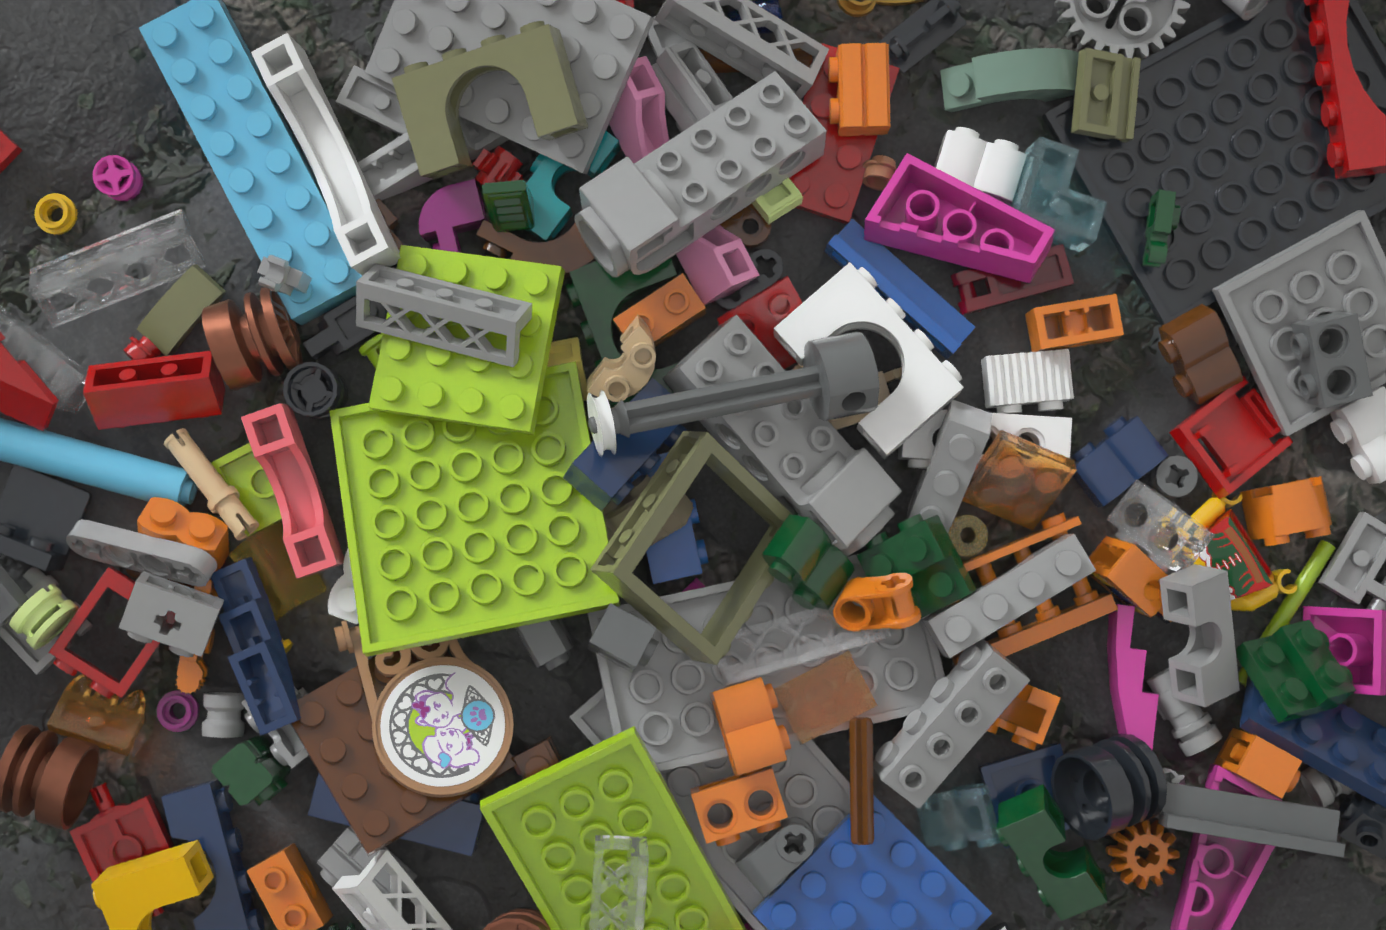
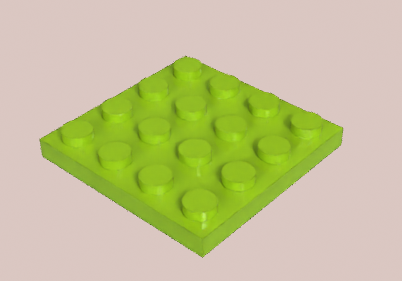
M401 245L399 252L401 258L398 259L396 269L532 303V318L520 331L519 358L514 367L383 333L368 408L386 413L534 435L565 270L562 266ZM409 311L405 314L415 327L424 330L430 327L429 323L420 313ZM387 312L386 319H388L391 316L389 312ZM449 321L444 324L455 338L465 340L470 336L460 323ZM491 331L484 335L494 348L506 351L507 335Z

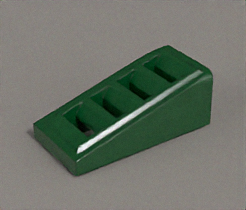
M524 180L484 183L482 185L483 196L495 231L529 230L535 227L533 197Z

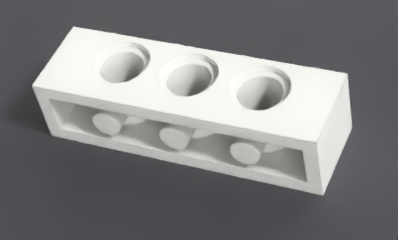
M947 410L938 412L898 447V459L908 460L909 468H928L935 448L932 436L937 429H940ZM992 413L990 436L993 439L994 446L989 454L981 455L978 464L991 465L990 473L1015 474L1016 467L1032 468L1033 476L1057 477V470L1067 469L1070 465L1072 418ZM1021 434L1028 435L1034 442V452L1030 457L1020 455L1016 449V440Z

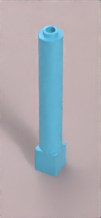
M0 418V461L148 502L150 498L159 497L173 500L185 506L186 504L191 505L196 497L198 487L184 468L54 432L41 431L32 426Z

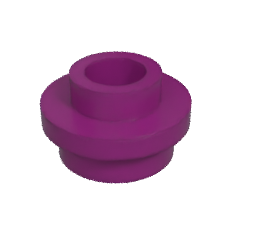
M181 690L165 694L157 706V718L160 724L172 732H182L191 728L198 720L200 713L196 698L190 693H181ZM176 703H180L185 707L186 712L183 718H178L173 713V707Z

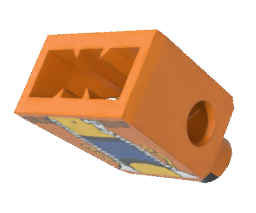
M1106 536L1089 556L1096 569L1090 576L1124 605L1135 606L1134 612L1150 618L1155 615L1163 623H1170L1171 621L1165 620L1163 617L1159 579L1168 575L1135 544Z

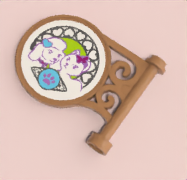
M345 620L341 621L342 626L334 627L339 651L348 650L349 654H355L372 719L374 747L381 764L394 780L418 794L431 797H453L480 787L499 770L506 759L512 742L514 726L512 708L499 682L489 672L474 664L465 655L457 639L439 642V647L431 652L423 650L421 646L399 650L401 655L400 662L394 666H387L384 663L385 659H392L393 652L376 655L375 665L378 672L385 677H393L377 700L369 670L368 657L362 651L359 626L348 628L347 621ZM448 647L453 657H444ZM411 653L421 661L410 665Z

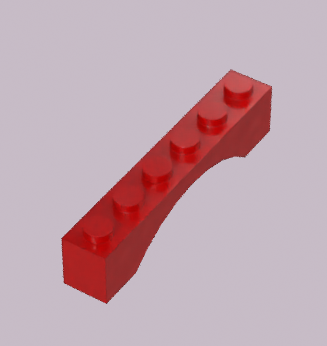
M1304 0L1305 5H1310L1312 21L1309 24V40L1312 46H1316L1318 62L1315 65V80L1319 87L1322 86L1324 102L1321 106V120L1324 127H1328L1330 143L1327 147L1329 166L1334 168L1336 179L1386 173V115L1378 109L1366 93L1353 68L1347 44L1346 20L1349 0Z

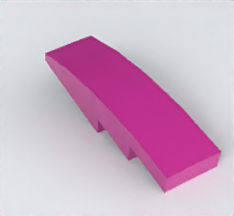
M1116 604L1118 610L1108 615L1107 656L1109 686L1118 734H1132L1146 742L1152 750L1159 694L1142 691L1147 650L1130 647L1135 606Z

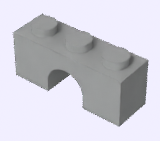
M952 399L937 434L936 445L926 471H922L909 502L906 520L919 513L923 520L938 515L947 533L949 532L989 439L992 413Z
M1193 564L1159 579L1164 619L1189 625L1190 630L1189 639L1183 651L1168 659L1172 697L1207 707L1240 691L1228 571Z

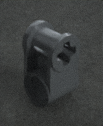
M789 817L783 820L780 827L770 831L765 837L753 843L735 861V865L762 896L767 895L778 887L796 867L812 854L814 838L809 823L798 817ZM791 832L795 836L803 833V845L798 847L795 843L787 846V833Z

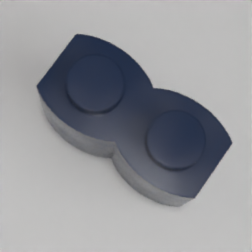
M1123 416L1119 417L1103 430L1107 437L1096 446L1089 441L1071 455L1075 462L1067 470L1096 507H1103L1168 456L1138 416L1126 420Z

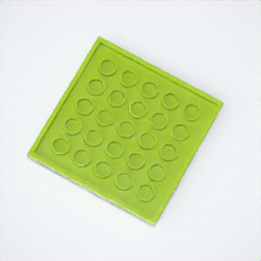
M576 361L547 367L534 435L374 411L368 408L369 403L329 411L362 651L366 657L605 610L610 603L617 607L621 606L619 595L590 570L609 542L604 510L601 512L563 478L575 459L591 444Z

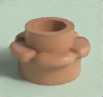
M877 155L872 160L865 161L863 163V167H865L863 183L871 189L883 191L897 170L896 162L892 158L883 155Z

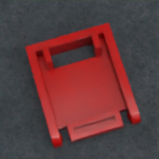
M1244 375L1242 376V382L1210 399L1169 432L1188 459L1193 462L1197 471L1218 499L1230 495L1293 443L1289 436L1278 439L1274 444L1269 440V438L1280 432L1281 429L1255 388L1239 398L1236 396L1235 393L1248 383ZM1201 438L1223 469L1221 471L1197 439Z

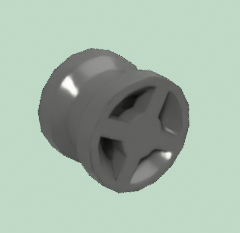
M1176 455L1166 457L1150 471L1149 478L1151 486L1160 495L1180 497L1187 495L1194 489L1197 484L1198 473L1192 461L1186 457Z

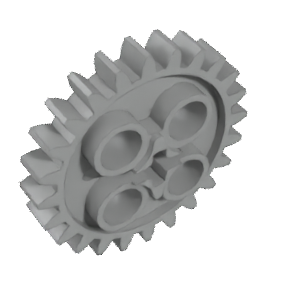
M1056 0L1054 3L1055 7L1066 8V11L1058 18V22H1070L1072 25L1065 36L1068 38L1078 34L1081 37L1077 45L1078 50L1089 44L1093 46L1092 49L1122 54L1127 58H1132L1135 52L1136 56L1141 58V60L1149 56V49L1154 53L1164 48L1162 40L1170 43L1177 36L1173 29H1180L1185 23V20L1178 14H1183L1190 8V4L1183 0H1125L1126 2L1115 17L1112 28L1107 29L1105 23L1118 0H1098L1104 9V13L1101 14L1091 12L1087 7L1086 0ZM1127 16L1134 17L1140 23L1141 30H1129L1125 26L1123 18Z

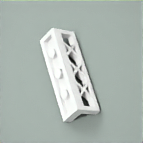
M387 849L379 850L360 875L342 876L332 888L366 930H426V928L453 930ZM383 867L390 874L389 894H383L372 881ZM402 898H409L414 903L415 924H407L402 918Z

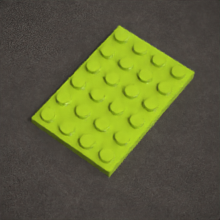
M635 726L480 801L481 812L551 930H747Z

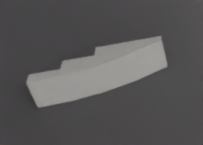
M459 116L460 126L471 161L478 157L483 148L489 152L509 140ZM408 132L358 162L375 200H384L433 180L432 178L420 176Z

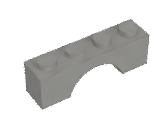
M1065 534L1030 554L1017 566L976 589L977 591L935 611L921 621L942 656L951 658L1095 572L1096 569L1075 534Z

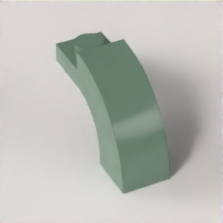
M1058 48L1011 50L973 57L970 63L942 69L940 73L945 110L955 112L994 102L1015 99H1037L1048 102L1074 96L1079 52Z

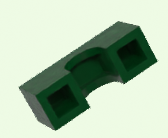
M1044 784L998 804L999 822L995 824V829L1001 843L1005 847L1010 846L1023 875L1027 878L1032 877L1037 884V890L1043 904L1046 907L1052 906L1061 921L1107 903L1105 875L1085 845L1069 852H1058L1050 849L1066 841L1064 814Z

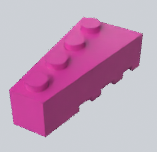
M907 153L865 218L864 240L1030 283L1050 251L1055 229Z
M1210 764L1204 788L1281 800L1218 765ZM1193 832L1170 930H1231L1275 846Z

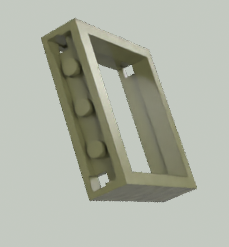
M683 431L590 570L692 660L717 665L720 659L729 652L731 642L741 626L751 617L753 607L764 590L774 581V577L768 572L770 566L764 560L762 553L791 513L708 432ZM706 464L756 511L770 527L700 634L632 572L703 465Z

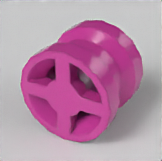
M108 155L101 158L94 167L93 181L95 186L110 198L117 201H129L140 193L143 186V176L140 170L127 159L118 155ZM127 177V179H125L124 182L121 184L122 187H120L119 183L122 181L123 178Z

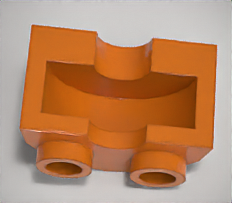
M1322 476L1240 492L1243 496L1241 501L1251 540L1264 539L1265 546H1273L1290 542L1289 534L1304 532L1305 538L1331 534L1330 525H1332Z
M1027 684L987 731L996 734L998 727L1014 733L1011 739L1012 742L1035 750L1037 743L1042 745L1060 697Z

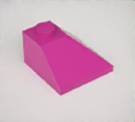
M1303 606V621L1310 620L1315 629L1327 635L1329 650L1340 665L1346 666L1352 673V684L1356 689L1354 693L1386 695V610Z

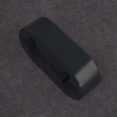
M760 249L752 253L750 258L756 269H758L757 261L761 258L766 263L771 260L775 262L772 268L773 277L768 279L765 274H762L747 283L748 285L739 291L741 299L737 302H734L731 298L725 301L720 298L716 300V303L722 309L730 311L781 280L783 275V261L781 257L770 249Z

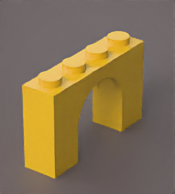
M198 839L110 866L91 886L94 902L102 910L109 930H152L151 920L154 909L200 895L214 876Z

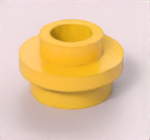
M52 193L39 200L34 215L36 223L43 231L53 235H61L71 230L75 225L77 209L73 201L65 195ZM61 208L63 216L59 221L54 222L52 220V213L55 209Z

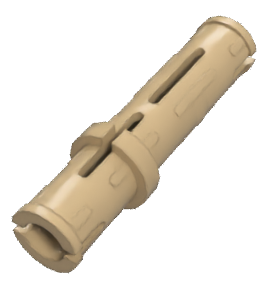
M184 428L177 430L176 433L180 437L178 440L173 433L169 435L164 441V446L170 450L207 498V507L213 514L218 513L233 532L234 537L237 540H242L247 537L244 533L245 530L250 535L257 530L259 523L238 499L240 494L234 486H228L191 438L189 432Z

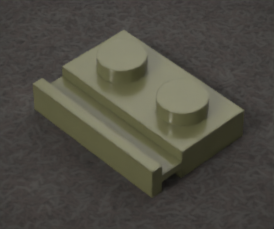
M1085 48L1079 51L1071 133L1108 140L1112 138L1124 143L1133 140L1141 58H1127L1122 54L1092 48Z

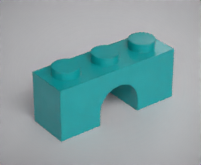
M607 131L587 173L592 179L607 169L621 149L619 140ZM539 154L530 168L533 175L526 183L533 197L535 227L526 231L541 242H549L556 239L573 215L571 208L555 195L556 183L565 173L577 170Z

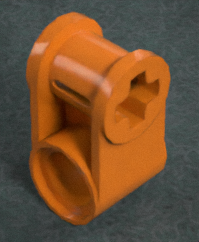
M893 573L886 576L856 577L849 580L833 609V616L836 622L848 631L882 628L902 629L916 624L921 619V611L918 606L914 605L911 588L913 587L912 576L907 573ZM853 602L859 603L862 607L855 605Z

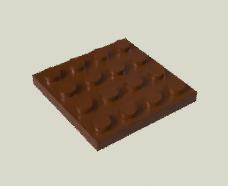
M434 643L432 646L424 645L421 648L428 652L435 651L439 647V643ZM394 651L392 659H385L384 663L387 666H394L400 662L401 655L399 651ZM448 651L446 652L444 657H451ZM411 653L410 665L421 661ZM376 656L368 660L378 700L381 692L393 677H385L378 672L375 665ZM358 666L298 699L301 719L290 723L368 857L512 771L516 765L511 760L513 758L512 755L508 752L499 770L487 782L470 792L453 797L425 796L405 788L389 775L377 756L372 737V719Z

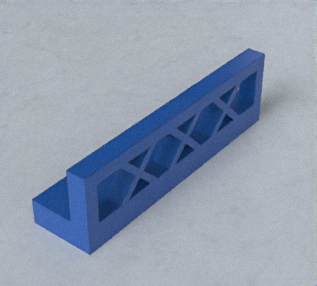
M851 219L838 235L835 234L828 242L824 252L842 268L850 262L857 270L861 267L866 269L877 282L878 286L875 290L885 301L888 298L893 299L906 315L903 321L912 330H921L932 342L934 349L945 359L954 354L962 345L961 343L974 330L975 326L887 248L881 244L864 240V228L854 219Z

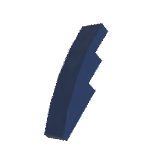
M245 558L214 572L211 576L212 583L218 597L224 599L222 606L225 613L218 616L234 652L228 659L260 735L301 719L293 678L282 638L253 558Z

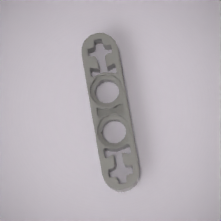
M81 519L77 521L66 537L68 546L82 557L138 572L145 571L162 578L198 587L206 586L218 567L215 559L200 548L90 520Z

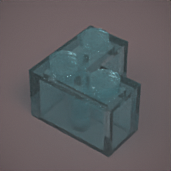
M1040 136L1025 150L1027 156L1013 202L1009 206L1055 229L1052 243L1057 245L1063 244L1066 248L1080 252L1096 241L1107 202L1068 189L1079 150Z

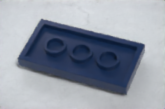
M1247 676L1240 728L1253 735H1257L1302 760L1303 763L1386 808V727L1342 703L1333 709L1278 723L1252 680Z

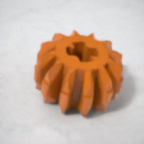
M1149 820L1136 824V827L1135 825L1124 828L1125 833L1123 835L1119 832L1110 835L1118 841V844L1106 847V853L1116 857L1111 861L1109 867L1113 872L1122 871L1120 880L1128 885L1135 879L1137 887L1146 889L1149 877L1154 884L1160 886L1163 884L1160 872L1165 871L1171 875L1175 873L1174 867L1167 862L1168 859L1180 857L1179 851L1168 848L1176 841V837L1170 832L1163 833L1165 827L1158 824V820L1151 825ZM1139 846L1150 851L1146 859L1135 854Z

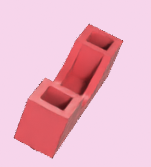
M279 403L242 416L241 420L254 457L262 466L274 491L282 517L283 541L296 578L307 577L342 565L344 563V555L294 411L289 405Z

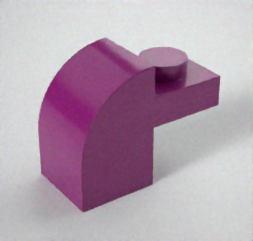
M472 179L445 186L432 194L424 204L419 218V232L426 242L438 239L439 243L432 244L433 249L462 253L458 234L479 229L483 220L488 222L480 187L476 180Z

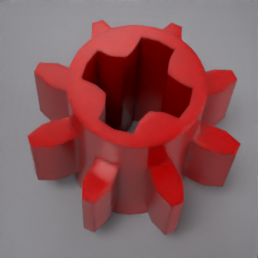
M500 146L492 154L483 148L472 164L479 171L474 179L481 187L484 183L524 180L523 176L518 173L523 164Z

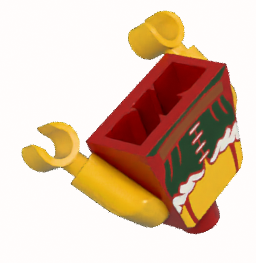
M1213 492L1212 498H1209L1190 516L1178 540L1180 550L1176 559L1181 568L1184 569L1197 564L1228 571L1232 611H1253L1277 598L1278 594H1292L1296 592L1297 584H1289L1284 587L1281 584L1282 577L1290 573L1291 570L1276 569L1271 571L1233 510L1230 509L1225 512L1226 508L1241 502L1243 499L1242 493L1236 495L1232 500H1228L1226 497L1218 499Z

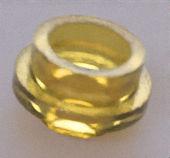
M972 515L956 517L948 532L958 555L961 556L978 554L984 549L988 540V531L985 524L979 518ZM966 527L972 529L975 534L974 540L969 544L964 543L960 538L961 531Z

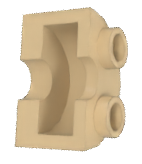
M639 315L635 317L620 337V341L623 343L621 345V349L624 351L623 354L616 359L603 358L587 379V392L599 397L602 390L607 399L619 402L635 395L648 383L655 369L656 352L650 328Z

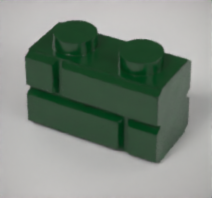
M258 735L238 743L217 761L211 770L223 786H230L228 792L240 806L247 805L253 801L258 806H261L267 800L274 798L288 785L284 778L290 773L291 767L289 765L283 766L277 761L270 751L272 744L264 735Z

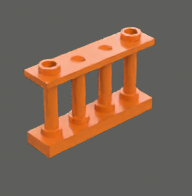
M1063 512L1041 521L1043 529L966 560L963 564L967 572L973 569L976 570L982 586L997 578L990 562L1013 553L1017 563H1021L1032 554L1029 549L1030 545L1050 537L1054 541L1060 536L1068 534L1067 530L1082 524L1079 516L1066 519ZM1085 577L1072 585L1076 597L1073 598L1075 605L1060 611L1059 606H1054L1050 598L1036 606L1038 610L1035 614L1037 621L1022 627L1020 621L1015 622L1013 620L996 630L999 637L987 642L1002 655L1008 656L1116 611L1118 608L1112 594H1098L1096 589H1091L1088 579ZM963 651L952 657L955 666L958 664V659Z

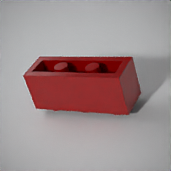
M211 351L89 365L83 395L98 430L222 415L225 385Z

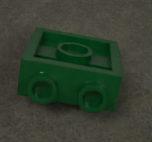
M919 513L898 524L901 531L899 534L889 538L885 531L873 537L865 545L866 551L856 555L867 577L886 576L893 573L910 574L913 579L911 593L914 605L918 606L921 611V618L977 591L938 515L923 520Z
M1310 620L1281 626L1271 636L1243 642L1236 648V657L1278 723L1336 708L1356 691L1352 684V673L1346 666L1340 665L1329 650L1327 635L1315 629Z

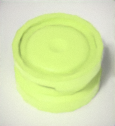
M49 584V592L42 588L30 597L18 609L9 623L10 627L17 634L23 633L27 636L26 642L34 650L42 648L60 634L78 611V606L72 600H64L61 597L62 591L55 584Z

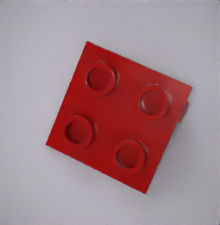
M786 276L718 317V326L737 315L781 367L785 369L797 361L774 337V327L799 307L802 301L789 277Z

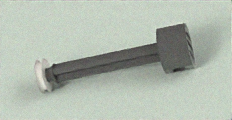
M852 332L810 340L804 346L803 368L626 403L620 400L614 408H610L604 391L601 390L600 396L597 398L592 397L588 393V425L599 456L602 457L605 450H611L615 455L617 446L616 434L629 438L630 434L808 398L819 419L828 421L872 412L878 407L880 389L878 369L873 351L863 333Z

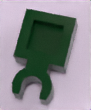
M1159 189L1150 198L1145 233L1147 243L1143 255V266L1160 268L1161 264L1166 263L1168 235L1171 233V230L1177 229L1180 219V205H1175L1176 192Z

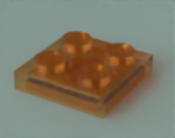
M1001 430L977 464L962 501L1033 530L1076 472L1075 460Z

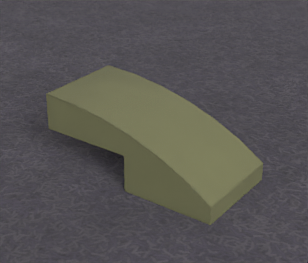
M197 264L192 265L156 303L137 330L147 337L165 356L173 355L196 324L202 323L203 308L219 303L226 291Z

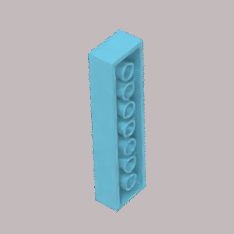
M190 0L139 27L260 260L262 261L263 257L268 258L269 255H274L287 260L291 268L302 271L312 278L306 294L293 289L291 296L277 291L290 318L300 325H304L356 295V281L362 275L351 268L334 232L332 219L315 174L277 102L267 88L260 70L222 0Z

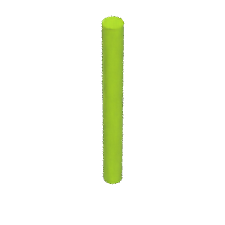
M1320 540L1294 584H1297V591L1286 595L1260 638L1271 636L1281 626L1290 623L1336 548L1332 544ZM1242 666L1238 672L1239 683L1246 687L1248 674Z

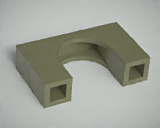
M544 21L532 22L520 27V34L506 38L505 35L488 37L480 42L482 46L468 52L465 48L448 51L442 55L443 60L431 65H428V62L414 63L403 69L405 74L392 78L420 176L436 179L472 167L460 126L459 106L467 87L476 78L492 71L509 72L518 80L526 95L539 138L550 141L588 128L559 29L550 24L545 25Z

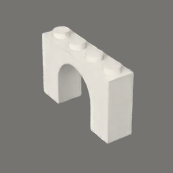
M849 262L774 327V337L800 366H803L804 346L810 340L836 336L850 330L863 329L876 332L892 343L901 361L902 375L900 383L891 395L881 402L874 411L858 422L857 430L885 460L948 405L952 399L956 398L964 387L959 383L962 380V376L958 370L947 360L941 363L931 352L934 346L929 338L919 329L913 332L903 321L906 315L893 299L888 298L885 301L875 290L878 284L871 274L863 267L857 270Z

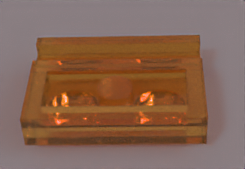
M846 651L774 688L775 695L800 745L878 706L859 668L856 667L850 651Z

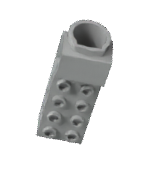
M774 71L636 163H633L629 157H625L581 186L579 191L583 210L575 215L576 226L592 255L612 277L617 278L629 269L636 275L649 272L753 203L755 199L765 195L781 184L782 181L788 177L790 178L823 156L827 130L779 74Z
M735 315L712 331L662 379L674 393L784 372L785 370L743 321ZM809 398L699 420L715 440L792 515L812 519L825 531L832 544L844 553L846 557L865 546L895 514L888 505L902 492L901 489L865 448L854 450L829 421L819 419Z

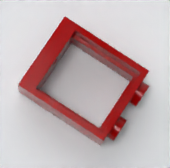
M112 566L106 569L48 652L56 657L53 662L55 666L72 676H75L78 671L93 680L89 686L109 699L114 694L121 698L124 696L160 644V642L155 640L147 643L121 681L66 648L108 588L129 600L136 581ZM168 611L166 613V622L173 624L176 621V613Z

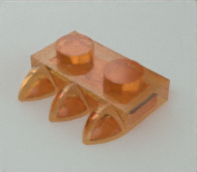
M84 674L75 677L64 689L47 723L48 730L66 737L96 744L100 748L128 756L145 722L146 700L143 691L139 689L132 692L123 699L120 705H117L119 696L114 694L109 699L95 692L91 697L92 688L89 686L92 682L91 679Z

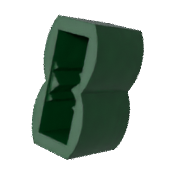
M789 514L762 553L764 560L770 566L768 572L778 581L787 584L793 591L792 598L794 601L809 610H813L814 607L829 610L855 571L851 561L832 544L825 531L809 517Z

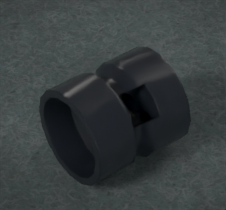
M305 362L295 366L287 374L284 381L283 394L286 403L293 411L315 420L330 419L329 411L344 408L348 400V388L345 380L337 372L316 362Z

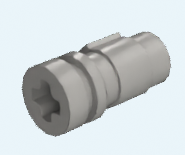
M1169 668L1160 671L1146 681L1151 691L1159 694L1157 710L1163 720L1167 719L1170 721L1174 728L1171 733L1175 739L1180 738L1181 741L1178 745L1186 757L1197 754L1222 739L1223 736L1216 724L1209 723L1212 718L1208 712L1204 713L1199 705L1172 697Z

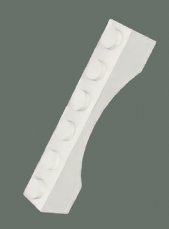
M286 33L252 51L253 58L267 88L291 126L315 174L332 219L334 232L351 268L363 276L375 263L387 267L397 264L398 259L401 258L397 245L305 50Z

